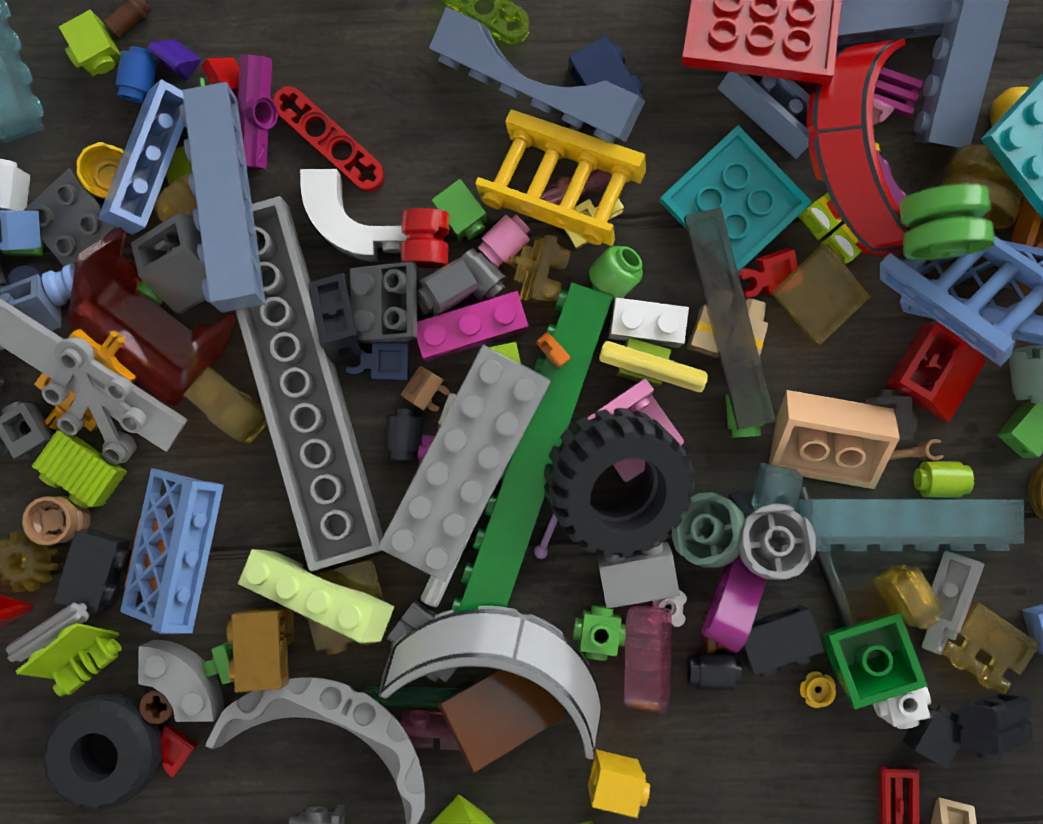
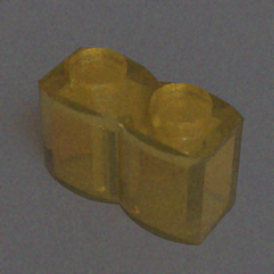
M897 564L872 579L891 613H901L903 621H906L909 626H918L920 629L930 627L939 621V615L944 612L942 604L921 570L917 567L908 568L905 564Z

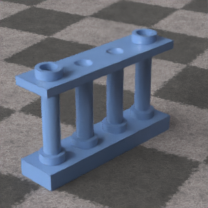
M995 236V244L992 247L981 252L960 256L937 280L929 281L919 274L918 268L926 260L904 258L900 260L890 253L880 263L881 281L1000 367L1011 357L1015 344L1011 334L1043 302V268ZM981 256L1000 268L967 302H959L949 295L948 289ZM1013 277L1032 289L999 324L992 325L980 317L979 311Z

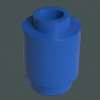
M130 46L129 51H121L115 86L118 88V97L137 103L144 102L148 90L154 86L158 61L152 58V53L149 50Z

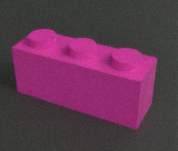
M518 291L418 321L417 341L423 359L426 362H430L527 332L528 323Z

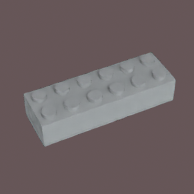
M483 345L378 548L446 582L551 382L550 379Z

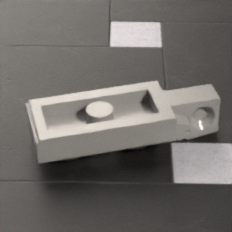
M947 550L944 552L920 617L923 619L921 628L927 630L922 644L923 649L942 655L948 639L955 641L958 633L961 631L985 564Z

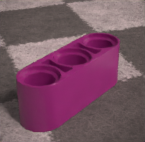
M740 555L733 562L724 566L702 628V635L736 653L740 651L749 636L767 579L752 573L742 562Z

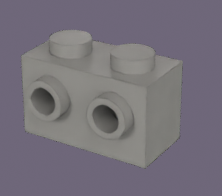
M656 541L651 545L652 549L644 553H640L639 550L633 551V556L620 558L617 553H614L613 557L610 558L597 555L607 609L680 596L673 554L668 542L660 543Z

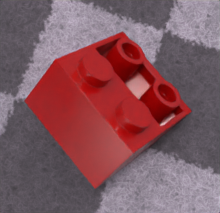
M934 320L920 327L887 381L886 386L944 422L949 423L986 361L977 349Z

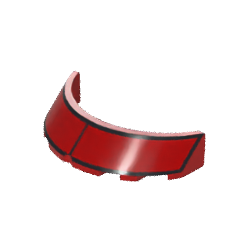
M905 38L854 44L836 53L834 75L831 84L818 83L816 92L809 96L807 110V129L810 135L808 146L816 179L824 181L831 200L826 204L834 218L844 221L856 236L858 242L855 245L866 254L885 258L890 253L894 256L904 254L902 237L912 228L901 223L899 207L889 190L880 166L873 131V98L877 79L883 65L894 51L905 46Z

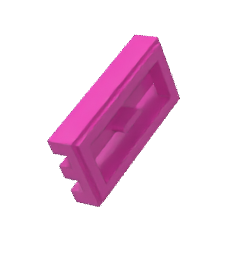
M882 67L875 91L904 99L906 103L903 104L875 93L874 98L893 106L894 110L892 113L909 118L913 114L915 108L913 106L918 100V92L922 88L924 81Z

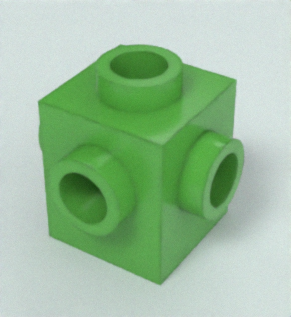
M592 605L591 609L582 608L581 619L575 618L573 640L578 641V647L581 652H586L585 657L594 660H607L608 655L617 656L618 646L624 647L627 625L621 624L622 619L618 613L613 612L614 608L607 609L603 605ZM598 629H604L608 632V636L605 640L594 639V633Z

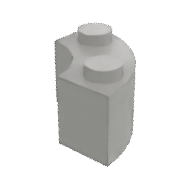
M152 640L139 646L138 684L153 687L166 696L173 707L175 722L214 721L225 709L223 693L216 675L206 677L202 664L205 661L198 654L180 644L165 640Z

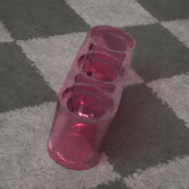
M632 604L628 610L625 648V705L629 709L665 714L670 699L672 615L669 608Z

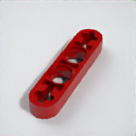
M288 86L276 92L273 101L276 104L278 115L289 127L361 191L373 193L382 188L385 182V173L380 163L300 90ZM288 99L291 102L295 100L300 111L304 113L301 119L293 110L289 108L286 110L283 104L285 100ZM313 120H322L326 124L325 132L319 137H311L307 133V126ZM340 143H347L352 147L350 157L343 161L335 159L333 157L335 146ZM357 161L367 171L375 169L373 173L376 179L373 182L368 179L361 182L363 176L354 166Z

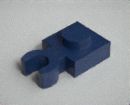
M372 343V353H366L360 348L357 354L352 352V348H348L347 354L359 355L361 363L355 368L346 367V372L352 375H361L367 370H371L372 380L409 381L410 345Z

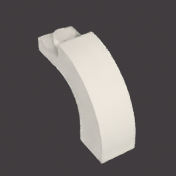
M300 169L301 195L305 210L314 226L331 245L351 257L366 261L378 262V248H383V252L401 253V242L407 239V236L401 232V226H367L353 221L346 215L343 207V178L337 169Z

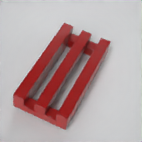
M879 766V824H891V778H893V824H903V778L908 780V824H920L919 770L916 767L909 766L907 768Z

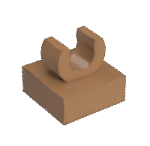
M419 366L401 393V396L422 410L427 407L432 411H438L439 407L432 403V397L437 391L448 396L449 390L441 384L443 379L424 367Z

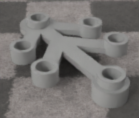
M79 337L62 340L55 347V357L60 367L54 380L50 381L42 389V396L48 403L60 405L69 396V388L67 386L73 376H75L80 389L69 411H66L57 420L59 430L68 436H74L84 426L83 417L88 408H90L105 440L102 450L103 457L112 464L128 461L137 449L136 442L130 435L116 430L108 410L120 417V425L127 432L137 433L147 421L145 414L140 409L130 407L122 402L133 391L131 382L127 378L117 376L93 360L95 357L94 350L86 340ZM93 378L105 384V390L96 385Z

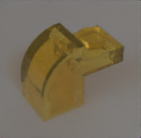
M210 367L205 369L184 394L185 397L208 415L207 418L212 423L242 443H251L267 424L263 407L248 394L239 392Z

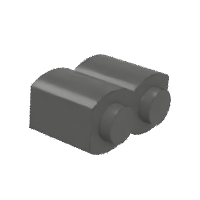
M458 258L419 281L417 286V311L421 316L426 315L428 318L438 316L469 298L470 294L477 290V281L463 259Z

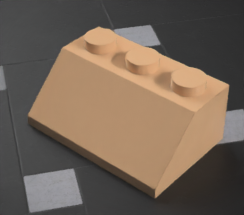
M786 390L776 417L768 465L769 471L875 489L900 439L895 411L893 408Z

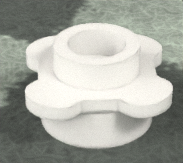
M679 591L680 596L653 600V611L650 613L649 618L654 625L672 623L675 627H679L684 624L683 604L686 603L687 597L682 591ZM668 604L671 605L670 611L665 610V606Z

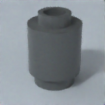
M472 248L461 257L477 281V290L472 294L480 302L486 298L488 300L496 298L504 291L506 287L503 285L506 276L483 252L478 253Z

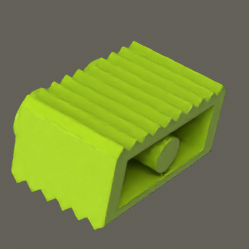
M60 430L55 432L32 465L34 469L41 473L39 478L44 483L54 488L61 486L70 493L68 498L74 504L88 509V507H100L106 504V501L119 485L123 476L127 474V470L118 464L108 462L101 452L78 436H68Z

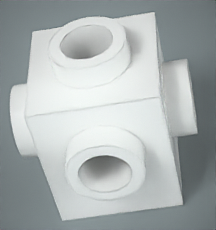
M927 687L874 703L873 706L877 715L894 727L908 729L919 725V720L930 718L927 705L931 704V698Z

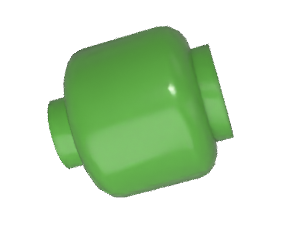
M611 246L606 249L592 263L589 270L593 289L613 296L612 299L614 300L615 298L625 297L642 280L643 270L640 256L627 246Z

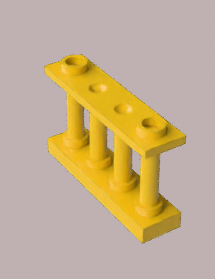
M511 109L505 123L509 137L513 142L494 182L480 177L477 178L475 184L481 200L491 208L501 209L504 207L579 234L591 244L601 245L604 243L613 246L615 241L614 227L612 224L607 223L625 182L631 180L641 184L646 172L645 154ZM532 146L543 150L545 155L525 194L508 188V184L525 149ZM564 157L577 162L578 167L560 205H556L540 198L558 159H563ZM599 169L610 173L612 177L594 217L573 211L591 171Z

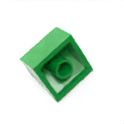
M886 613L820 634L832 669L853 709L862 708L928 687L901 613Z

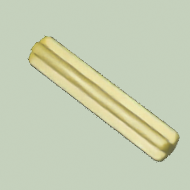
M605 341L599 356V360L603 363L698 393L703 391L707 382L708 374L705 371L610 341Z

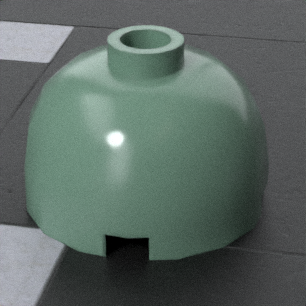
M713 492L698 493L690 497L692 501L688 511H683L681 514L683 521L677 529L672 528L671 537L676 551L691 563L701 567H723L733 562L740 554L741 531L745 520L743 512L731 500Z

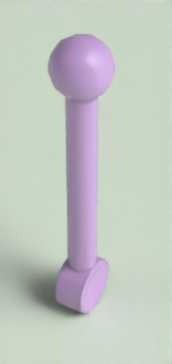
M554 513L541 544L534 549V555L538 559H544L548 555L547 545L558 521Z

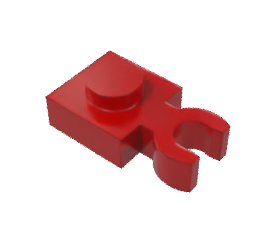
M785 248L756 259L757 270L743 268L735 273L736 278H750V285L746 289L739 291L740 295L748 298L755 297L761 290L765 294L772 295L801 284L795 249Z

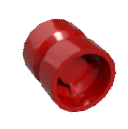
M411 208L402 211L401 232L407 236V239L401 242L400 263L413 261L416 262V268H442L448 264L449 246L443 241V238L449 235L450 215L448 212L430 208Z

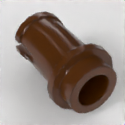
M126 0L110 16L106 17L104 21L121 38L126 31L143 17L148 19L147 13L152 9L145 0Z

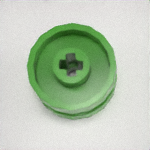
M977 184L950 185L927 189L903 198L899 203L900 221L904 226L912 228L902 237L904 256L907 259L913 260L947 259L981 252L992 247L995 244L993 224L988 220L982 219L991 210L988 188Z

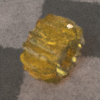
M189 174L183 175L177 181H173L170 186L157 196L153 209L162 223L177 213L193 215V209L197 208L196 196L192 194L189 186Z
M21 531L11 533L10 539L0 541V573L3 575L0 585H11L12 592L17 593L25 589L30 592L38 590L40 583H49L53 579L49 570H55L60 566L56 562L51 561V556H55L59 550L55 548L47 549L48 545L37 544Z

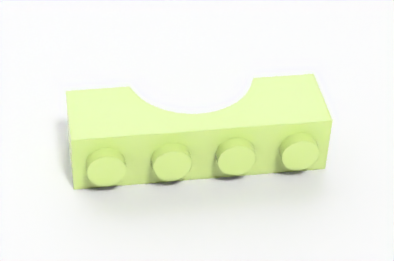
M251 550L238 582L239 585L360 643L381 642L394 609L393 605L367 593L342 587L319 578L303 568L304 564L278 552Z

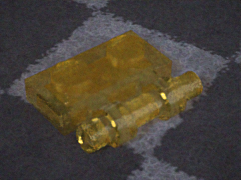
M973 601L968 609L961 631L958 633L965 638V641L958 647L948 640L942 653L950 658L952 665L960 670L966 669L975 675L977 681L987 689L994 688L1001 694H1004L1011 686V683L1002 677L1006 669L1009 668L1021 675L1040 644L981 603ZM979 649L993 657L988 665H984L974 658Z

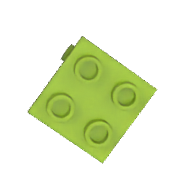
M75 623L60 631L58 638L47 647L31 654L28 662L16 670V672L20 675L54 679L56 684L53 685V689L60 697L66 694L71 695L85 684L84 681H89L92 678V673L98 674L101 669H104L118 658V652L122 648L115 639L119 636V633Z

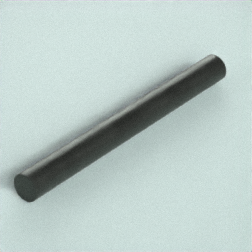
M806 486L793 489L792 492L802 518L806 517L811 523L816 536L815 554L842 626L853 625L857 621Z

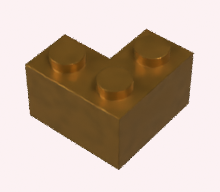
M285 606L248 608L232 614V621H229L227 624V640L229 644H233V659L229 661L228 673L230 681L235 683V692L282 689L289 684L287 645L295 641L294 611Z

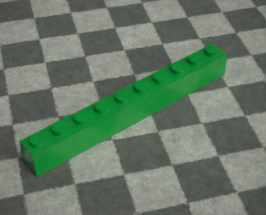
M572 282L569 291L561 290L555 310L561 312L557 325L550 323L547 333L571 357L570 361L559 369L553 365L547 356L545 359L540 357L537 359L534 371L549 378L551 382L513 452L511 460L499 481L503 482L499 495L491 494L484 514L491 516L486 530L479 528L472 548L478 550L479 553L475 564L467 563L461 583L467 585L463 599L455 598L451 609L453 612L478 609V606H500L507 608L545 497L544 485L547 481L544 478V470L547 464H552V460L549 458L550 451L554 445L559 447L563 442L560 436L568 429L613 296Z

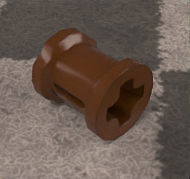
M158 690L148 692L140 702V713L149 723H163L170 716L174 715L172 705L166 696ZM162 703H167V708L164 709V704Z

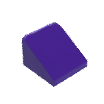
M175 40L151 42L148 45L149 51L161 64L184 80L189 79L201 62L200 57Z

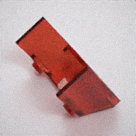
M119 227L76 256L68 318L75 331L81 329L100 345H103L112 331L120 333L119 337L123 336L125 342L114 354L117 360L132 372L140 383L170 405L177 406L193 392L224 353L236 317L229 313L214 326L200 324L192 332L149 297L138 292L135 288L142 279L138 275L136 264L122 256L126 231Z

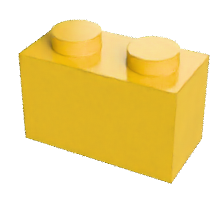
M596 749L588 781L592 807L635 818L638 817L640 806H646L650 792V784L646 783V774L642 771L638 759Z

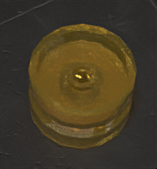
M966 145L958 147L947 167L948 177L941 181L939 187L960 184L986 186L989 190L991 210L982 219L990 221L993 224V229L1009 228L1014 224L1021 209V200L1019 198L1025 195L986 146Z

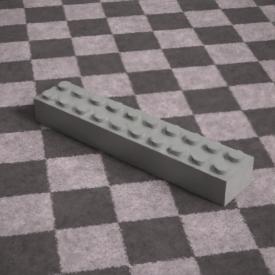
M278 196L252 204L266 305L238 309L236 313L310 572L382 551L378 547L384 536L335 364L331 362L319 342L309 287L311 280L290 207Z

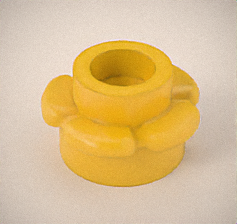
M815 671L809 673L806 676V680L801 682L800 694L806 699V703L814 708L825 707L835 699L836 685L829 675H822L821 672ZM817 686L821 687V691L819 693L815 692V688Z

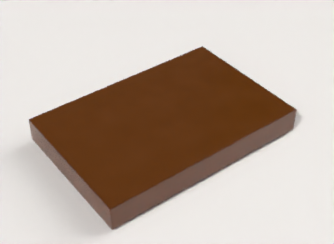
M502 669L493 671L438 703L470 772L474 773L566 717L561 703L550 692L521 675Z

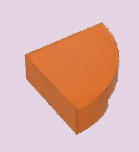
M545 333L537 340L536 344L556 368L560 369L570 361L571 357L550 334Z

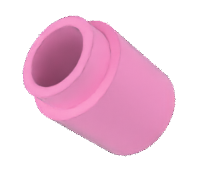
M505 214L481 238L483 242L477 248L498 268L503 262L507 264L530 241L526 235L530 228L517 215L511 219Z

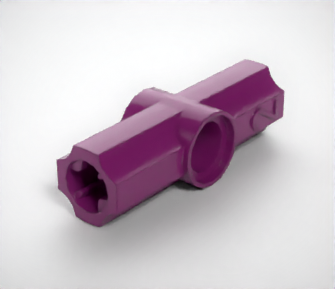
M249 54L240 55L237 98L247 169L266 170L268 131L275 125L278 118L276 104L270 98L272 59Z

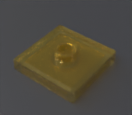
M821 244L771 292L811 342L818 346L870 298L866 290L829 244Z

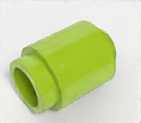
M924 461L919 469H916L914 472V486L925 498H960L964 494H970L974 486V475L971 467L963 465L961 462Z

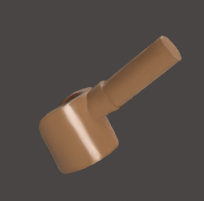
M938 439L922 440L916 447L894 450L889 460L918 457L923 461L940 460L943 458V455L932 456L929 452V447L932 443H941V441Z

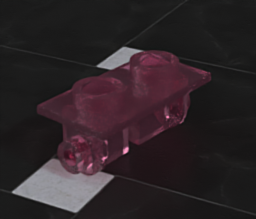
M403 710L400 725L408 735L414 748L433 749L434 738H440V749L460 750L442 712Z

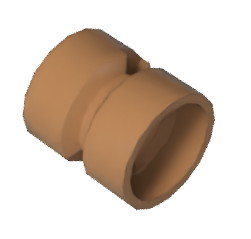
M67 495L42 497L34 500L27 506L23 514L22 525L25 534L37 544L53 545L61 542H70L73 540L75 530L89 528L91 519L89 508L85 509L74 504Z

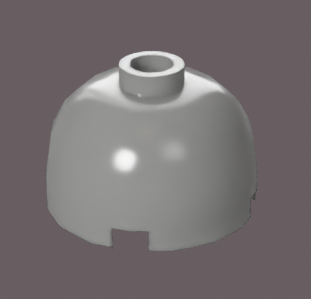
M771 504L755 510L744 520L741 531L739 555L742 562L752 573L764 579L784 580L801 574L816 552V536L811 523L806 517L802 518L799 513L793 511L795 510L794 508L782 504Z

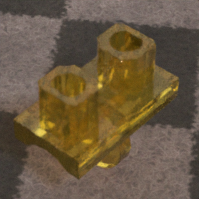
M545 235V238H536L533 248L523 245L520 257L509 256L507 264L517 268L514 281L523 283L520 300L526 302H553L558 300L561 283L548 279V271L550 267L564 270L568 265L571 252L556 244L557 237Z

